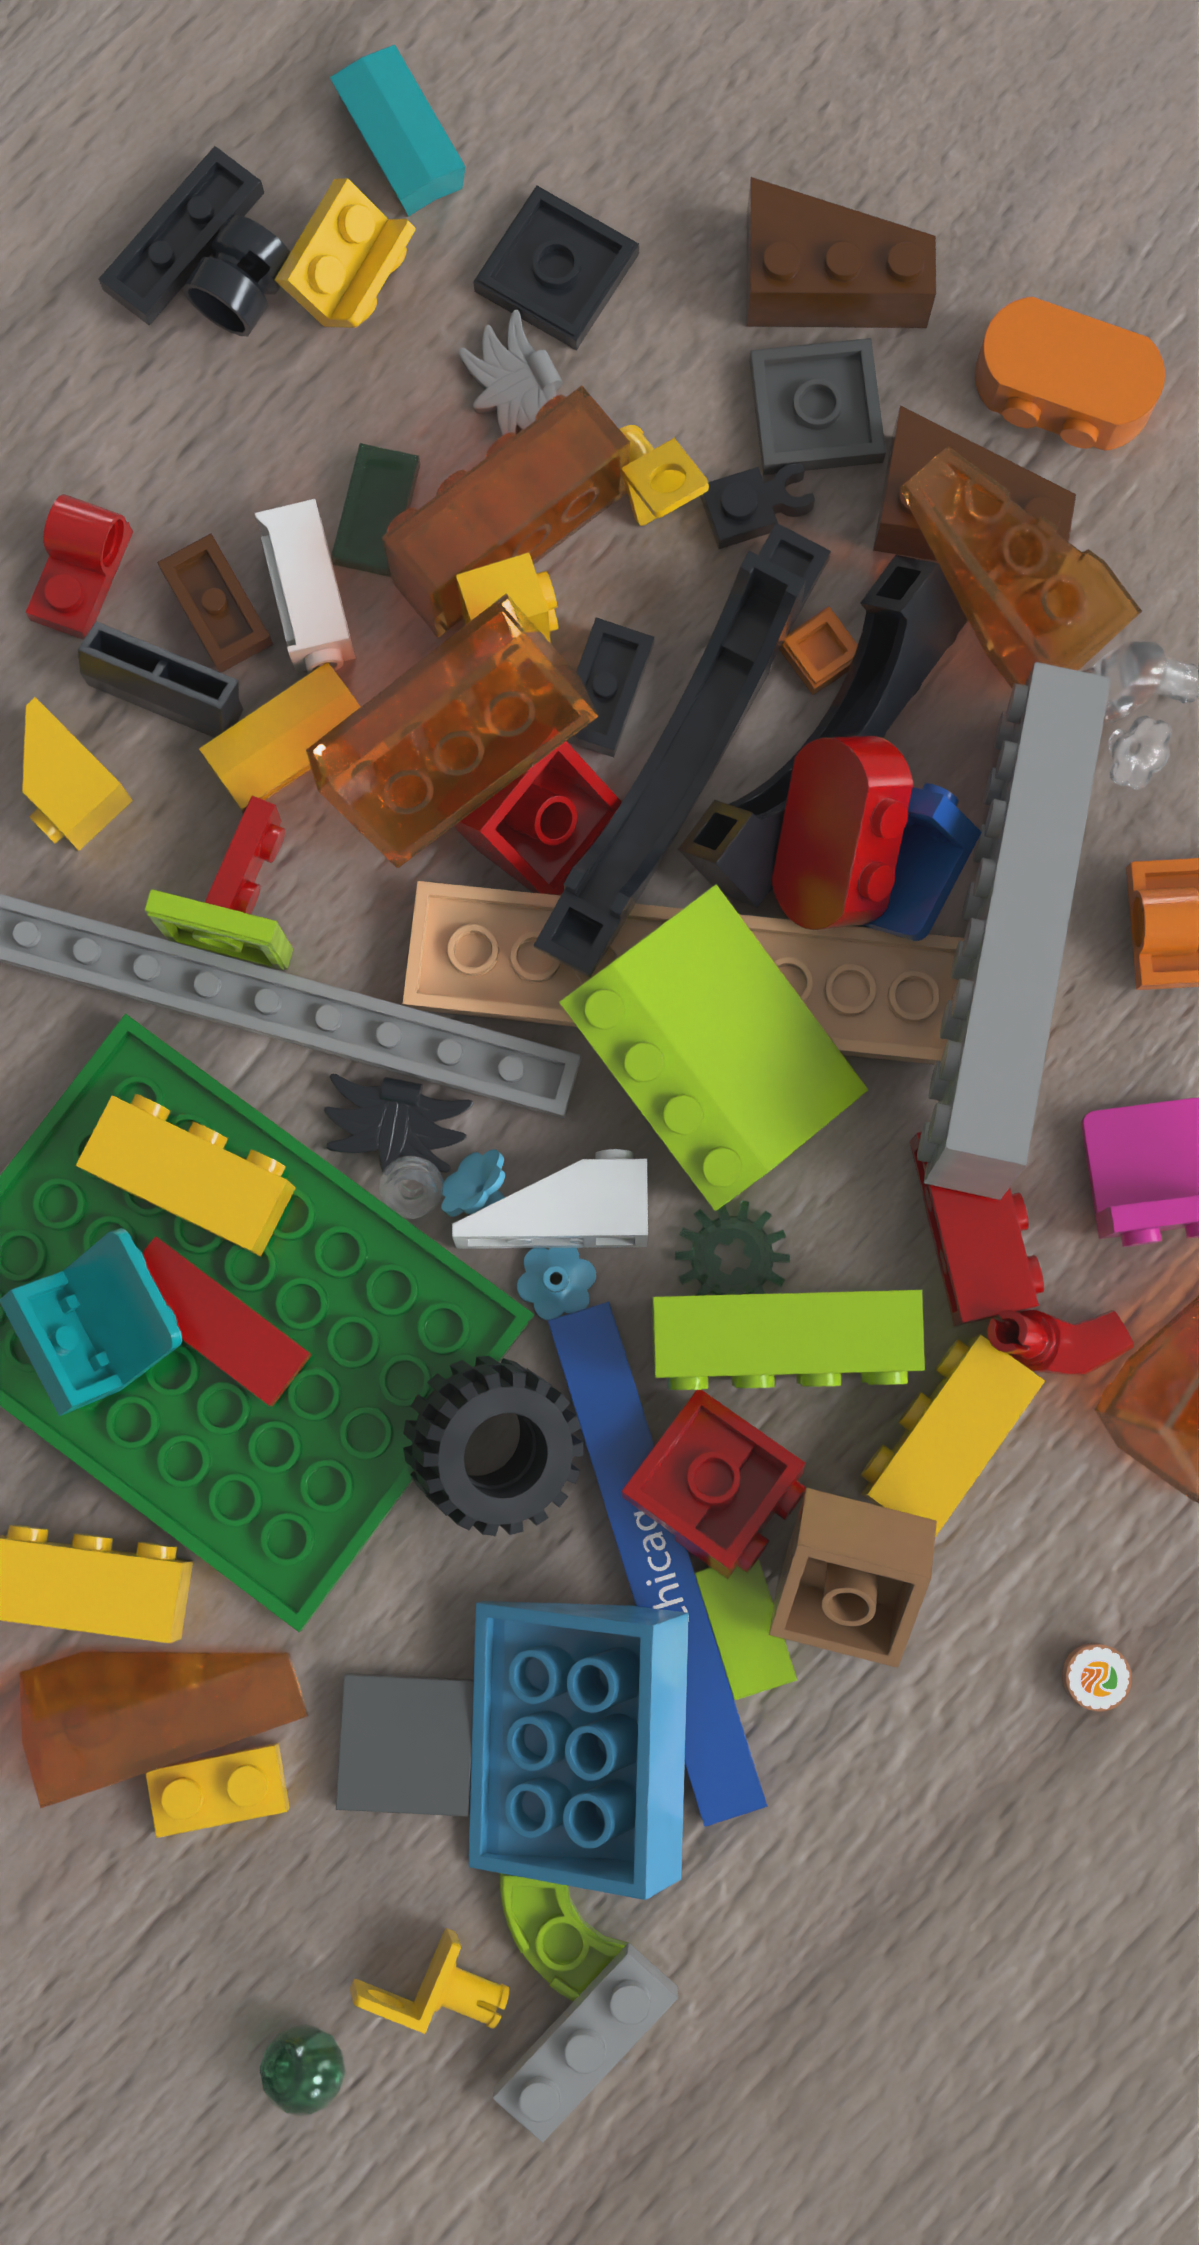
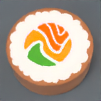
M1087 1643L1074 1649L1066 1658L1062 1669V1681L1067 1694L1075 1703L1086 1709L1102 1712L1114 1709L1126 1699L1131 1689L1132 1674L1127 1660L1116 1649L1100 1643Z

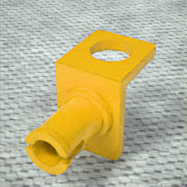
M627 425L616 431L610 438L608 449L613 459L617 460L622 467L621 471L633 515L640 526H644L657 518L667 515L708 491L709 484L707 478L675 437L654 449L643 435L644 433L640 427Z
M445 1928L414 2002L358 1979H353L350 1993L355 2006L425 2034L434 2012H437L441 2006L485 2023L487 2027L494 2029L502 2017L501 2014L496 2012L497 2007L505 2010L509 1996V1986L499 1985L457 1968L456 1959L461 1949V1943L456 1931Z

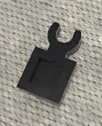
M794 463L786 465L777 472L774 480L765 483L759 467L708 482L709 489L700 495L718 550L770 534L774 525L778 523L775 515L781 512L789 517H800L813 509L815 502L813 493L794 497L785 489L790 484L803 481L805 472L803 464Z

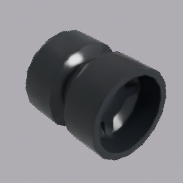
M230 215L210 245L214 257H203L183 286V291L190 303L214 324L235 335L248 337L268 307L265 295H275L281 287L274 279L289 256L290 251L277 236L264 226L241 215Z

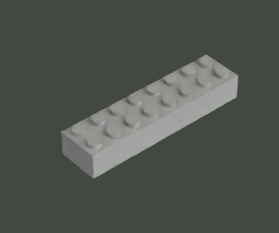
M1034 662L1025 685L1014 684L1007 712L1002 711L994 741V748L999 749L1000 753L996 768H991L983 805H988L990 808L986 825L981 824L979 828L982 833L973 852V862L980 864L975 883L970 882L962 911V920L969 921L964 941L958 942L951 970V979L958 980L953 1001H947L940 1029V1038L947 1039L948 1041L944 1049L942 1061L937 1060L935 1063L929 1087L928 1098L939 1102L934 1106L931 1121L924 1123L917 1152V1160L927 1162L924 1177L925 1184L1001 1200L1026 1167L1111 682L1110 677Z

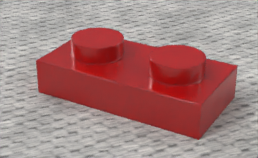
M253 795L251 796L204 903L247 914L252 913L260 893V885L254 882L263 862L272 863L275 860L285 836V828L280 826L282 820L275 804Z

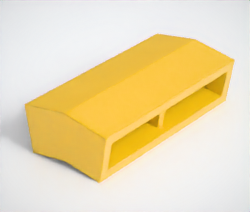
M327 662L200 747L199 750L244 814L252 795L267 800L371 729V721Z

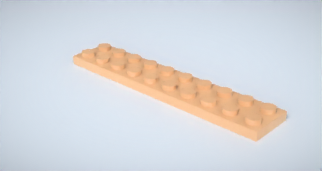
M417 881L403 1006L421 1011L577 1027L559 1002L590 979V977L539 951L533 946L561 896ZM635 904L592 976L683 908ZM740 915L842 1055L935 1065L937 1060L942 1061L948 1040L940 1038L941 1023L947 1001H953L958 980L951 979V970L958 942L964 941V938L928 934L923 940L912 941L872 928L846 926L810 930L800 927L788 919Z

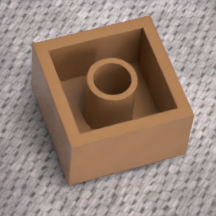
M806 1488L778 1576L769 1635L898 1668L931 1581L937 1521Z

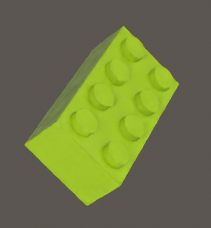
M922 1290L651 1297L653 1375L655 1378H667L668 1390L708 1389V1376H731L732 1386H735V1388L775 1387V1375L796 1374V1384H801L803 1387L841 1386V1373L861 1372L862 1383H868V1385L908 1384V1371H925Z

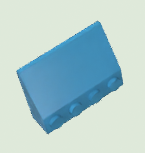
M480 1601L476 1603L469 1834L470 1868L647 1900L681 1880L689 1613L630 1605Z

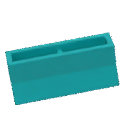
M395 44L361 57L330 77L340 98L408 216L439 198L463 189L466 166Z

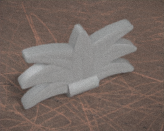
M518 310L513 311L509 321L508 350L500 343L490 325L485 326L483 332L482 351L484 361L476 358L465 348L459 349V355L464 366L477 383L485 389L474 401V411L476 413L497 411L500 431L511 455H516L518 452V429L535 443L543 447L551 446L549 437L541 422V415L553 425L571 433L579 432L578 423L562 407L556 395V391L562 386L563 382L547 351H535L529 344L524 334L523 323Z

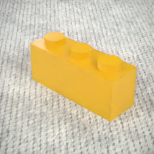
M135 1094L130 1104L112 1095L76 1166L261 1257L296 1188L287 1179L281 1177L286 1166L252 1149L246 1160L226 1151L223 1148L228 1138L199 1123L193 1122L187 1132L166 1122L170 1110L141 1095Z
M981 1334L972 1337L967 1345L959 1339L953 1343L936 1367V1371L944 1377L931 1396L928 1397L922 1392L917 1394L898 1422L906 1428V1431L892 1450L883 1444L861 1473V1477L869 1482L861 1493L862 1496L877 1506L936 1520L935 1537L1045 1382L1044 1379L1009 1354L995 1349L990 1341Z
M9 1525L7 1536L0 1535V1621L163 1643H172L182 1639L193 1561L176 1559V1546L138 1542L136 1553L111 1550L113 1538L73 1533L72 1544L47 1541L48 1529L23 1525Z

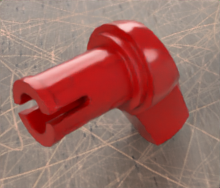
M1034 1309L1025 1310L1021 1313L1004 1310L997 1314L1005 1321L1000 1322L992 1318L987 1328L988 1339L995 1349L1009 1354L1028 1369L1036 1372L1084 1376L1134 1347L1130 1334L1114 1310L1075 1324Z

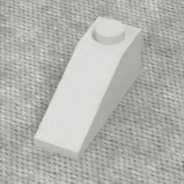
M609 1149L598 1151L595 1153V1159H582L453 1223L452 1237L456 1249L647 1247V1159H634V1153L629 1150Z

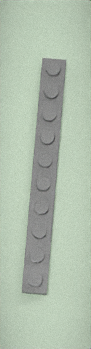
M0 894L1 963L562 1119L565 1117L581 1062L580 1054Z

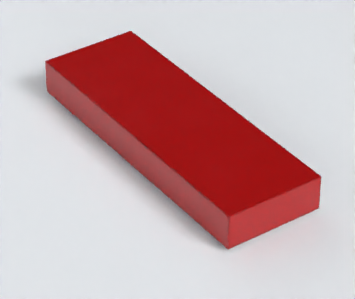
M155 1236L142 1254L162 1297L175 1314L177 1325L182 1334V1340L266 1404L273 1407L312 1354L175 1249Z

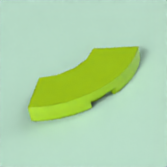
M500 1873L502 1906L507 1925L518 1949L533 1968L549 1983V1986L561 1995L574 2001L629 1942L606 1937L585 1922L570 1898L569 1886Z

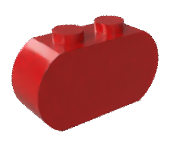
M877 736L820 738L805 745L795 757L772 876V885L780 907L787 917L800 927L810 930L863 925L879 918L888 908L891 890L895 882V870L903 831L908 820V807L913 788L911 771L904 756L888 740Z

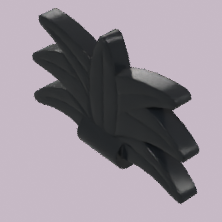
M337 1074L330 1075V1079L337 1090L360 1108L340 1109L329 1106L325 1107L326 1115L336 1125L352 1134L348 1138L328 1142L327 1149L341 1153H367L378 1150L380 1166L385 1174L392 1171L401 1155L423 1167L445 1173L450 1172V1165L438 1158L431 1150L460 1143L467 1138V1134L440 1127L434 1122L461 1115L473 1106L472 1100L442 1101L422 1095L423 1084L388 1077L384 1078L382 1086L368 1087L350 1082Z

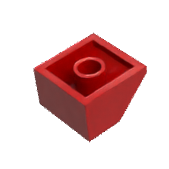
M518 717L441 814L478 852L531 892L561 896L564 891L563 884L572 868L582 859L603 832L622 801L559 732Z

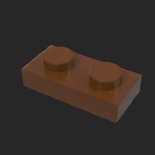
M212 533L157 562L218 672L222 673L274 645Z

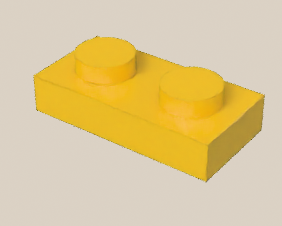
M279 1743L153 1767L145 1771L156 1838L284 1813L290 1809Z

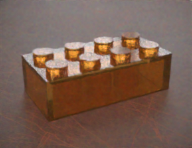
M582 385L567 397L563 394L553 397L541 407L533 423L517 435L515 432H509L501 436L489 448L483 461L468 472L462 469L451 474L439 486L433 499L418 510L415 507L404 510L392 520L387 528V533L382 537L393 584L439 638L463 619L456 580L457 574L528 552L534 565L627 494L621 468L629 464L630 441Z
M506 593L307 748L306 752L318 792L396 868H399L596 719L598 714L579 675Z

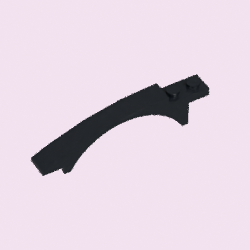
M776 523L759 554L757 555L751 551L748 552L739 568L712 636L665 730L610 822L587 853L572 868L563 884L564 891L534 943V948L591 978L666 855L769 675L773 660L830 559V550Z

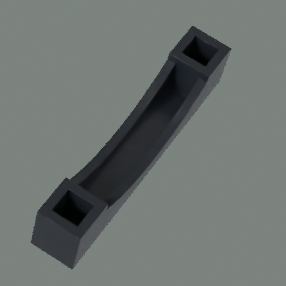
M901 555L894 556L860 602L866 610V615L856 653L838 694L814 732L780 770L755 790L729 804L714 799L678 848L684 857L712 886L717 884L724 895L758 908L766 895L772 891V876L793 765L799 751L811 741L820 738L877 736L884 738L887 730L909 700L919 691L923 681L945 651L955 642L957 635L974 613L938 563Z

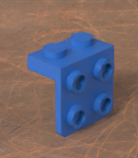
M930 783L924 784L922 789L912 788L908 807V820L903 831L895 870V882L891 890L888 908L879 918L861 926L912 941L923 940L929 934L982 833L956 807L959 800L954 794Z

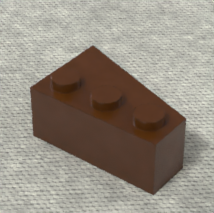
M751 177L747 207L746 327L927 328L936 296V236Z
M900 405L891 439L873 551L1054 581L1067 555L1076 494Z

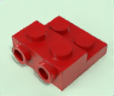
M696 1390L623 1488L621 1494L622 1498L674 1534L677 1543L728 1579L737 1566L748 1573L760 1558L770 1541L761 1535V1532L773 1515L777 1514L786 1520L795 1509L807 1488L798 1482L803 1475L806 1463L703 1390Z

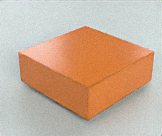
M828 606L788 633L780 651L811 694L815 695L849 671L858 644Z

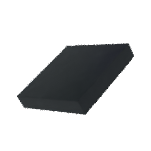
M536 185L473 281L474 292L510 313L518 310L521 319L577 351L639 255V243Z

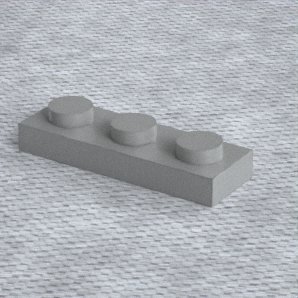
M628 1943L494 2086L493 2099L543 2143L678 1999V1986Z

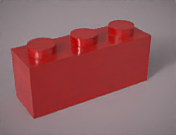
M922 1132L916 1133L909 1142L953 1325L959 1326L1000 1317L997 1313L1004 1310L1022 1312L1039 1306L1036 1294L1044 1292V1281L1037 1257L1035 1255L1027 1256L1021 1231L1028 1230L1029 1222L1022 1195L1019 1192L1012 1194L1009 1188L1001 1200L925 1184L924 1177L927 1162L917 1160Z

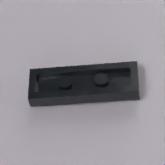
M214 146L100 276L98 280L103 291L146 324L150 325L182 289L201 259L212 254L210 245L230 215L245 216L264 194L261 180Z

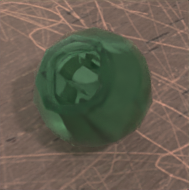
M307 2024L295 2026L278 2033L267 2047L259 2068L263 2090L271 2103L285 2113L295 2116L311 2115L327 2108L339 2093L346 2074L343 2053L334 2037L318 2027Z

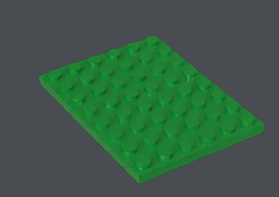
M125 1013L0 1175V1299L14 1288L65 1270L108 1232L122 1228L130 1234L135 1246L142 1253L155 1236L163 1240L312 1355L272 1407L182 1340L178 1348L121 1391L59 1416L0 1303V1406L296 1631L301 1632L413 1481L410 1474L414 1469L405 1462L403 1451L404 1447L412 1445V1441L403 1432L405 1421H416L419 1415L411 1407L417 1394L427 1399L434 1390L427 1382L437 1373L445 1379L451 1377L453 1374L449 1365L463 1360L470 1366L475 1367L476 1357L490 1356L500 1363L535 1315ZM135 1094L141 1095L170 1110L166 1122L187 1132L193 1122L199 1123L228 1138L223 1148L226 1151L246 1160L252 1149L286 1166L281 1177L287 1179L296 1188L261 1257L76 1166L112 1095L129 1104Z

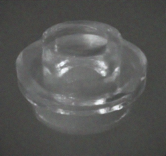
M415 1156L401 1157L388 1164L382 1172L379 1184L380 1196L385 1205L405 1219L420 1218L434 1210L441 1201L444 1188L443 1178L437 1167L428 1160ZM416 1180L422 1183L423 1186L412 1190L404 1187L401 1181Z

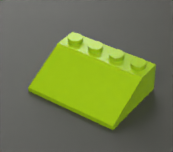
M717 884L559 1002L715 1212L769 1173L868 1091V1088Z

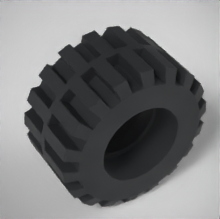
M490 1356L476 1357L475 1367L470 1366L463 1360L449 1365L453 1375L448 1379L443 1378L438 1373L427 1382L434 1389L427 1399L417 1394L411 1405L419 1413L417 1420L405 1421L403 1434L412 1441V1445L404 1447L403 1451L405 1462L414 1469L410 1474L416 1486L426 1494V1497L446 1516L448 1515L457 1525L467 1530L474 1526L482 1535L496 1536L498 1527L501 1526L509 1535L524 1532L523 1521L526 1519H530L536 1526L549 1518L544 1509L551 1502L560 1508L568 1498L561 1491L565 1482L568 1481L576 1484L580 1470L572 1464L573 1457L583 1456V1441L572 1434L581 1429L577 1415L566 1408L570 1403L561 1392L553 1388L550 1383L528 1368L525 1369L515 1361L502 1358L501 1363H499ZM503 1413H516L520 1425V1437L518 1446L510 1460L492 1473L478 1476L468 1475L465 1470L464 1454L467 1442L474 1430L490 1417Z

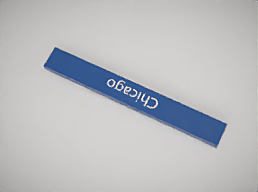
M605 1302L548 1320L635 1604L638 1607L689 1613L685 1765L704 1826L713 1825L768 1807L688 1551L675 1541L674 1534L622 1498L621 1491L655 1446L610 1303Z

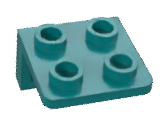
M122 1228L108 1232L65 1270L14 1288L0 1299V1303L59 1416L121 1391L182 1343V1334L177 1325L174 1312L162 1297L146 1266L142 1252L135 1246L130 1234Z

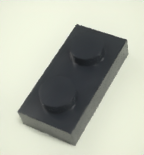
M596 617L555 731L559 732L569 743L614 758L650 658L655 637Z

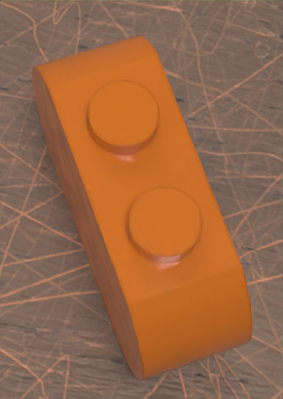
M1035 297L1016 300L1006 305L994 316L987 328L975 366L977 391L989 410L1002 414L1006 421L1022 428H1033L1036 426L1060 435L1062 440L1074 447L1084 449L1095 447L1104 451L1119 448L1139 435L1160 398L1165 382V367L1162 356L1149 337Z

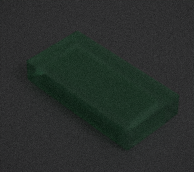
M362 443L359 444L331 555L333 565L393 577L421 465L419 455Z

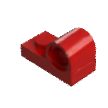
M66 494L60 495L55 500L49 511L43 533V543L49 557L25 612L31 621L82 640L85 639L97 620L133 534L129 522L126 521L123 515Z

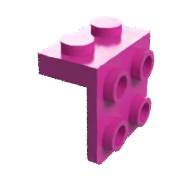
M1199 1098L1096 1110L1086 1114L1081 1121V1129L1099 1239L1121 1237L1122 1247L1139 1246L1161 1242L1160 1231L1185 1228L1187 1239L1199 1238Z

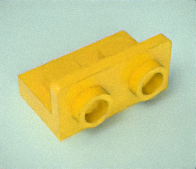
M348 178L334 179L274 280L324 327L356 328L368 319L377 305L376 296L389 274L395 271L403 262L407 253L406 245L416 228L408 219H388Z

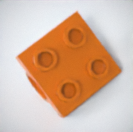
M1199 858L1130 862L1126 867L1136 990L1199 987Z

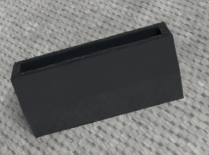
M97 621L78 648L80 674L89 686L213 738L236 724L244 710L239 701V680Z

